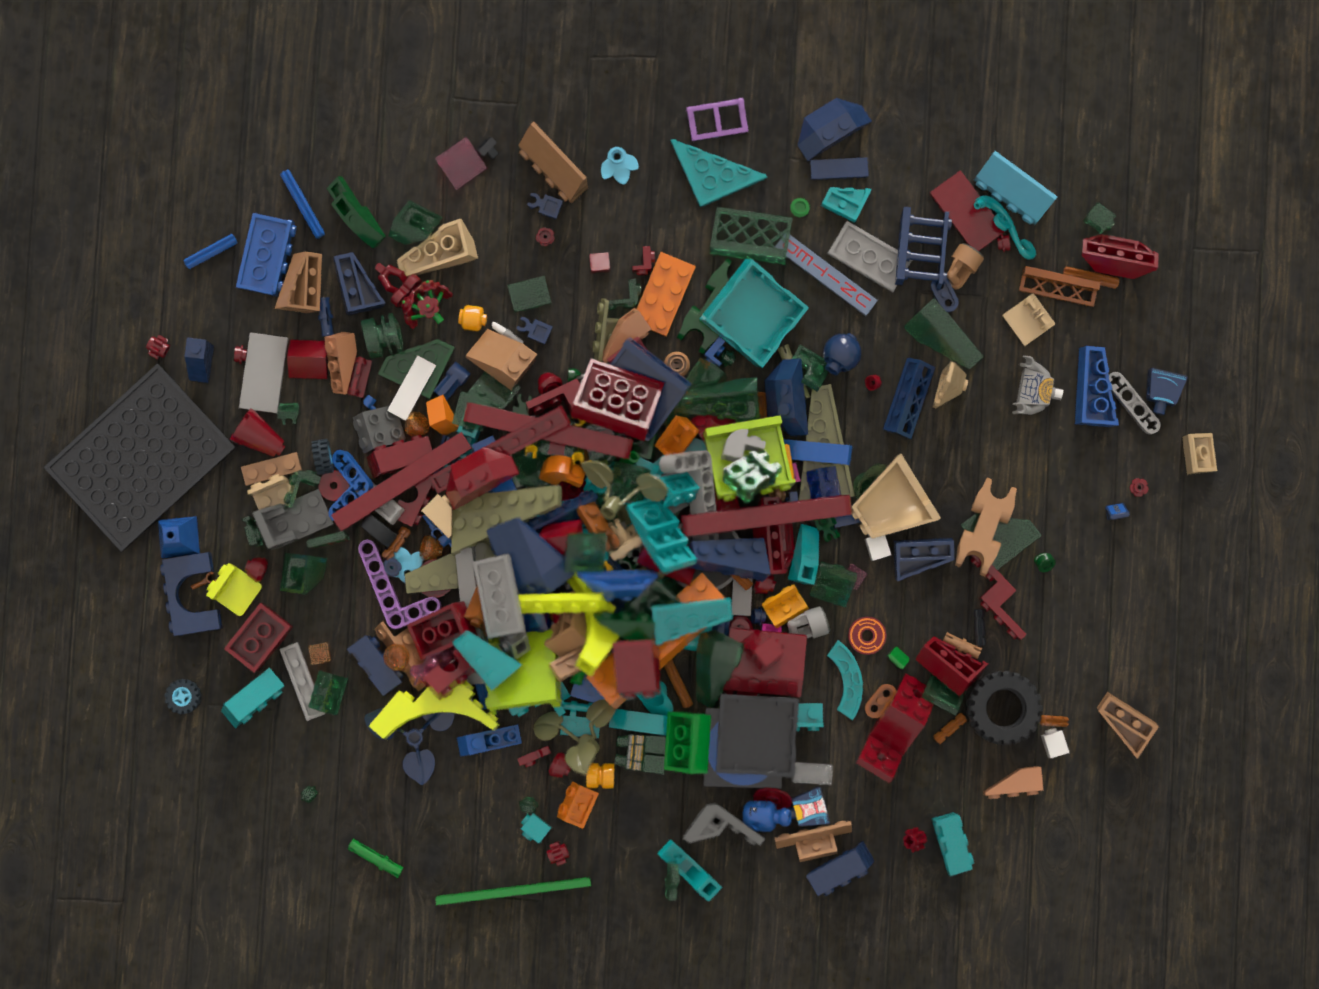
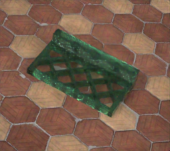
M717 207L710 243V254L786 264L792 218ZM720 213L729 214L732 219L723 224L720 220ZM742 216L748 217L751 221L744 227L737 221ZM760 219H766L770 225L761 230L756 222ZM735 222L740 230L731 235L726 227ZM779 222H787V229L780 233L775 225ZM754 225L759 232L750 238L745 230ZM772 227L778 235L769 240L764 232ZM724 229L729 237L724 241L716 240L717 233ZM743 232L748 240L744 243H738L734 237ZM760 235L766 240V243L762 246L756 245L753 241ZM781 238L784 242V249L775 248L772 243Z

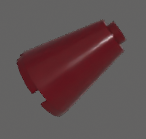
M252 408L247 411L237 426L236 431L229 439L232 442L273 457L276 454L280 455L285 448L283 445L284 440Z

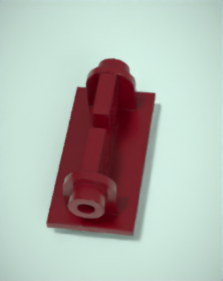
M362 357L355 358L347 391L348 395L364 397L372 364L371 360H366Z

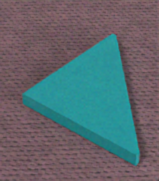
M675 139L671 140L700 207L767 179L766 174L704 152L701 149L678 142Z

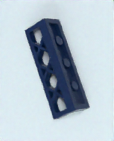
M907 358L883 430L899 434L908 439L912 438L935 370L934 366L922 360ZM925 367L928 370L925 377L923 378L922 372ZM920 386V393L917 396L916 390ZM914 404V411L911 414L910 407ZM908 422L907 432H904V425Z

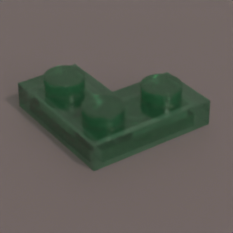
M800 344L792 359L801 358L802 368L807 370L801 383L818 392L828 374V371L825 369L827 363L824 358Z

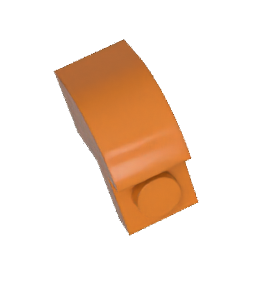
M553 455L543 462L539 479L555 486L561 481H565L580 487L583 484L585 472L582 466L578 464L573 465L571 457Z

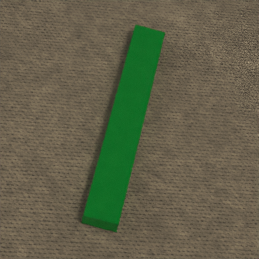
M584 877L439 895L435 899L436 905L588 887L591 886V878Z

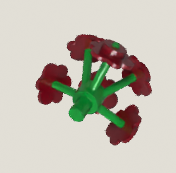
M433 280L424 281L420 287L412 289L409 296L403 299L401 305L403 314H405L406 324L410 325L411 329H414L418 325L417 319L425 316L429 319L433 318L438 324L441 323L444 319L438 313L440 311L438 307L442 297L445 299L451 298L453 296L452 292L449 291L448 287L440 285L439 282L434 283ZM428 291V295H429V296H426L425 298H423V296L425 295V292ZM432 291L435 292L434 294L436 296H438L437 299L433 298ZM412 308L419 310L420 314L416 315Z

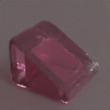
M850 564L840 580L857 590L867 573Z

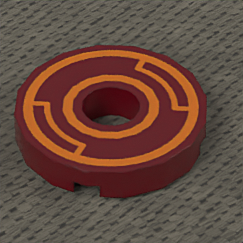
M874 617L858 618L849 628V644L860 654H874L881 650L886 642L887 634L885 627ZM869 630L872 632L873 636L870 641L863 640V631Z

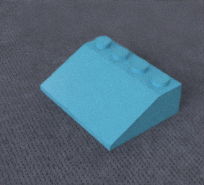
M996 151L974 179L980 189H987L992 193L991 196L999 202L1002 200L1007 204L1006 207L1010 211L1021 214L1023 216L1022 219L1028 224L1033 223L1035 225L1057 198L1055 194Z

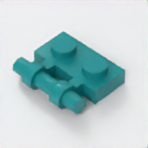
M565 702L563 708L564 710H570V716L562 715L564 719L561 726L565 727L575 736L591 735L589 727L591 721L587 717H577L576 711L587 712L593 703ZM593 725L596 738H599L600 728ZM563 730L560 732V735H568Z

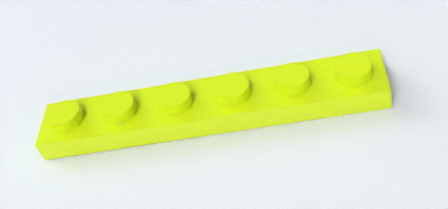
M602 593L518 595L522 614L606 611L608 606Z

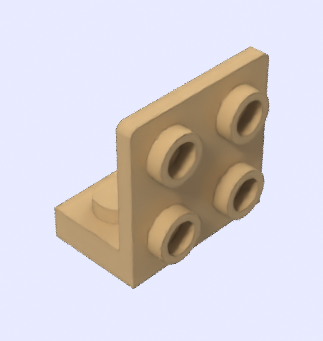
M279 474L268 478L269 482H258L251 485V489L247 491L248 495L253 496L258 510L280 503L285 504L296 499L288 478L279 476Z

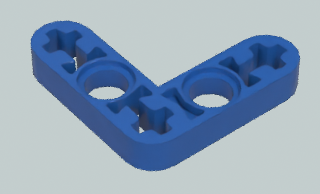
M343 450L334 452L332 462L349 483L350 487L330 507L328 513L333 521L334 519L331 515L337 509L339 510L348 504V497L350 495H353L355 500L374 488L372 481L348 451ZM341 455L344 456L342 459H343V461H344L345 463L340 462V461H341V457H340ZM352 468H355L356 475L351 478L349 472ZM362 483H365V490H361L363 488Z

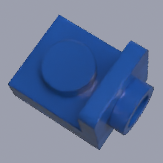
M718 337L704 355L706 357L705 361L713 368L715 366L719 368L722 364L714 357L715 354L719 356L725 349L723 346L725 341L721 337Z

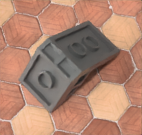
M319 489L285 504L280 503L253 512L266 546L271 550L284 547L334 525L333 520L329 517V510Z
M716 802L705 804L683 834V838L691 843L720 835L725 826L730 823L729 828L737 834L741 831L745 834V840L752 845L756 843L761 845L764 841L762 835L749 828ZM715 817L720 820L718 823L713 822Z

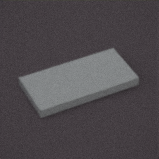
M846 221L830 248L828 255L891 292H894L897 287L895 285L898 250ZM912 260L906 261V268H908Z
M250 333L239 404L240 409L249 410L252 408L255 411L278 414L289 338Z
M510 554L474 561L473 565L488 638L525 631Z

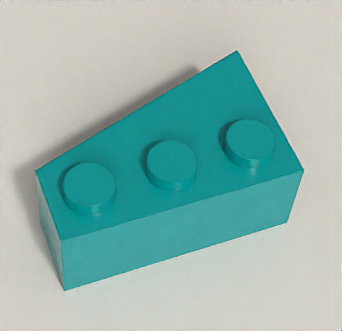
M465 631L452 642L491 690L522 665L469 631Z
M269 668L223 705L221 712L236 729L242 723L248 722L253 717L252 714L257 710L258 712L263 710L271 698L273 700L278 698L283 693L281 690L284 684Z
M952 812L932 818L948 875L952 876L972 870L974 860L972 854L968 853L967 845L969 844L966 835L962 831L963 824L960 815Z

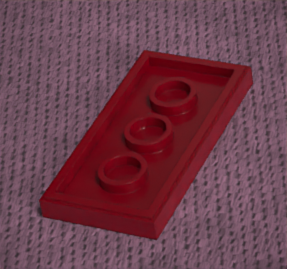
M961 170L929 193L944 214L949 212V219H952V225L964 241L977 251H980L1005 232L996 226L993 219L994 214L989 208H974V203L980 195Z

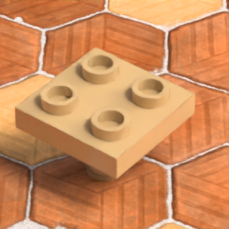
M619 519L613 520L617 528L612 522L609 523L613 534H616L620 542V547L616 549L610 545L609 553L614 561L624 558L630 550L643 545L634 525L632 524L624 529Z

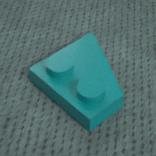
M830 187L821 206L855 223L871 189L854 190V188L840 189Z

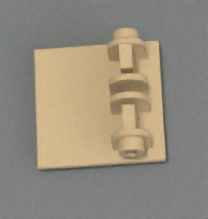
M1034 293L1002 315L1024 346L1055 325V322Z

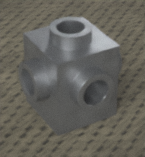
M524 631L499 636L500 649L515 660L531 650L527 634Z

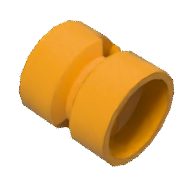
M591 763L587 773L586 787L598 788L601 785L602 788L614 789V763H604L602 767L598 763Z

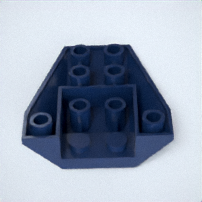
M519 517L491 527L486 531L494 557L510 554L518 595L547 594L575 574L565 557Z

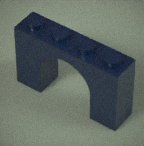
M206 552L163 559L160 569L162 576L165 575L166 583H163L165 595H168L169 601L166 602L167 613L171 615V621H169L170 632L174 636L223 629L220 610L193 613L184 608L179 599L180 587L188 577L214 572L212 554Z

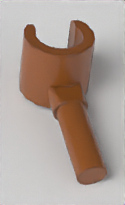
M214 572L207 573L204 579L191 585V588L194 590L207 583L210 584L211 581L208 580V576L213 575Z

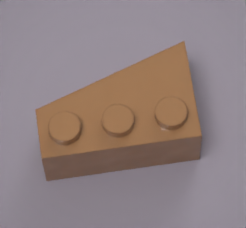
M312 252L293 254L275 309L303 313L320 311L322 254Z
M572 590L571 592H569V593H567V594H576V593H575L574 590ZM584 612L559 613L561 616L557 624L552 625L551 630L553 633L550 639H546L544 645L559 657L583 646L586 640Z
M1107 692L1097 709L1138 759L1159 726L1156 722Z

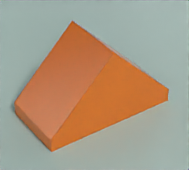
M444 395L426 402L429 425L442 435L458 430L459 423Z

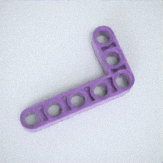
M364 540L359 544L360 556L387 624L391 628H403L407 624L441 609V602L435 597H428L402 608L390 577L387 576L384 570V562L377 545L371 540ZM369 543L373 546V551L370 554H365L363 547ZM374 561L380 564V569L377 572H373L370 569V565ZM381 579H385L387 582V587L384 590H380L377 586L378 581ZM387 597L394 599V605L391 608L385 606L384 602ZM431 600L437 603V608L434 611H430L427 608V604ZM416 607L419 610V616L413 619L410 617L409 612L412 608ZM394 615L401 617V623L398 626L392 624L391 620Z

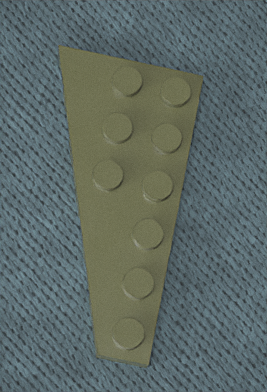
M831 384L814 387L811 390L807 425L808 435H806V441L844 445ZM803 461L799 500L837 495L855 496L848 465Z
M556 485L486 493L453 510L451 553L457 555L461 553V550L468 547L472 548L485 539L489 540L486 531L491 527L519 517L526 523L537 515L541 516L561 507V487Z
M485 539L476 544V561L494 557L489 540ZM451 553L406 573V594L459 588L456 556Z

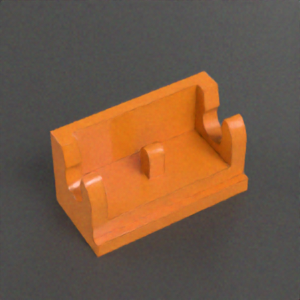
M675 416L654 446L664 455L683 453L699 430L687 417Z

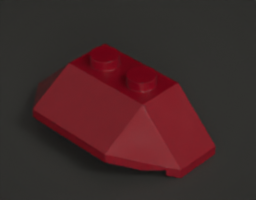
M1104 234L1083 239L1081 255L1095 272L1135 279L1156 271L1158 268L1159 254L1139 241Z
M483 447L451 466L446 494L453 510H456L520 473L512 456Z
M762 497L758 506L782 503L780 497ZM792 523L754 527L753 538H764L770 573L785 574L788 566L791 564L795 550Z

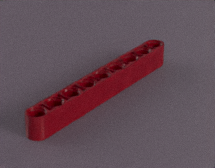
M467 402L463 421L513 432L537 418ZM567 425L542 438V440L624 459L630 458L634 441Z
M837 495L681 516L683 534L685 536L846 516L852 514L850 495Z

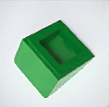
M894 647L887 655V658L899 669H903L909 661V657L898 647Z

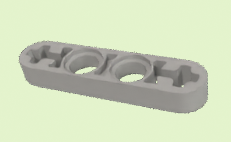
M1119 372L1110 373V383L1113 376L1114 378H1119L1117 382L1120 386L1123 384L1126 386L1117 392L1116 389L1119 387L1117 384H1113L1111 391L1146 434L1158 432L1160 429L1158 418L1129 382ZM1123 391L1131 392L1132 398L1130 401H1125L1122 398ZM1136 405L1143 407L1144 413L1142 416H1137L1134 413ZM1148 414L1150 417H1148V418H1146V419H1147L1150 423H1151V422H1154V423H1155V425L1153 426V427H1154V430H1153L1152 428L1148 430V429H1147V426H1148L1147 421L1144 420L1143 422H1141L1140 419L1146 417V415Z

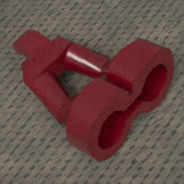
M378 263L375 266V269L380 273L378 280L386 291L393 293L390 301L397 308L402 305L403 299L409 296L411 290L418 287L422 282V279L416 274H412L407 278L403 270L392 265L384 267L381 263ZM391 274L401 279L403 285L399 289L391 285L388 279Z

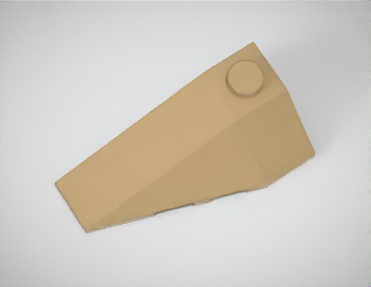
M462 219L443 224L433 235L427 236L420 245L413 247L397 260L399 269L403 270L406 276L409 277L412 274L419 275L478 259L474 240Z
M951 362L942 370L933 408H938L960 395L962 391H966L968 380H966L967 374L954 362Z

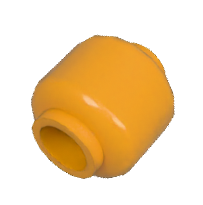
M466 305L464 309H460L458 323L461 324L463 329L479 331L482 325L486 326L487 314H484L482 307Z

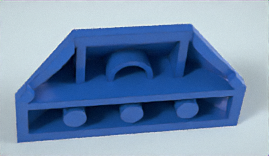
M654 570L577 572V576L594 593H602L605 601H612L613 598L632 600V597H639L658 578V573Z

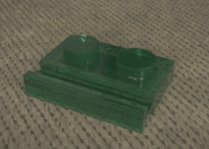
M545 276L507 285L515 313L551 303Z
M243 518L242 521L247 524L244 528L250 546H262V540L264 539L260 529L254 526L255 518Z

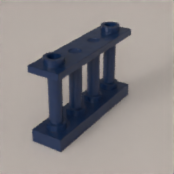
M903 207L900 221L895 285L902 286L904 280L908 278L937 281L936 290H940L942 285L946 284L947 273L944 272L947 231L951 229L952 219H949V212H945L943 220L914 217L911 214V207ZM916 224L942 227L941 238L914 235L912 232H909V226ZM911 242L940 245V254L938 256L913 253L907 250ZM915 260L939 263L938 274L911 271L909 268H906V261Z

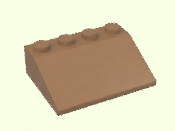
M532 122L519 143V153L526 161L528 159L532 161L534 170L538 174L542 172L547 177L545 181L550 187L553 188L555 186L560 191L558 195L565 202L568 200L572 203L588 189L587 177L537 124Z

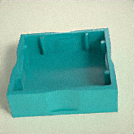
M745 259L699 319L753 365L763 368L778 349L784 336L795 327L809 307L789 290L780 286L773 276L753 259Z

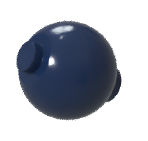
M850 333L837 334L826 342L823 349V357L827 363L825 369L833 375H838L840 372L850 371L858 365L861 359V347L854 335Z

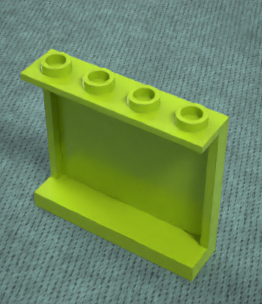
M781 415L705 429L703 436L706 449L712 459L713 480L718 500L723 499L724 502L732 501L737 496L749 498L754 496V493L761 492V495L772 493V490L776 489L787 491L795 484V479L792 480L781 432ZM748 429L747 437L756 436L761 438V441H766L762 453L744 450L740 463L721 459L726 440L736 430ZM747 464H752L773 484L763 489L759 486L763 481L756 483L747 475L750 472L745 473L741 469Z
M551 628L525 632L531 650L516 659L522 665L493 690L486 684L488 697H486L485 703L487 709L493 715H497V710L546 703H551L554 708L561 707V681H558L549 667L551 662L560 657L544 645L546 639L551 638L553 633ZM499 636L488 638V644L502 651L499 647Z

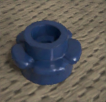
M390 558L383 563L387 576L395 577L399 574L401 563L397 562V559Z
M761 607L753 608L751 611V622L760 626L761 622L766 620V612Z

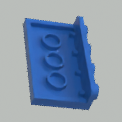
M256 213L252 214L236 283L237 288L278 297L284 283L282 281L283 274H286L288 269V263H286L287 255L290 256L292 251L291 237H295L297 229L293 220H284Z

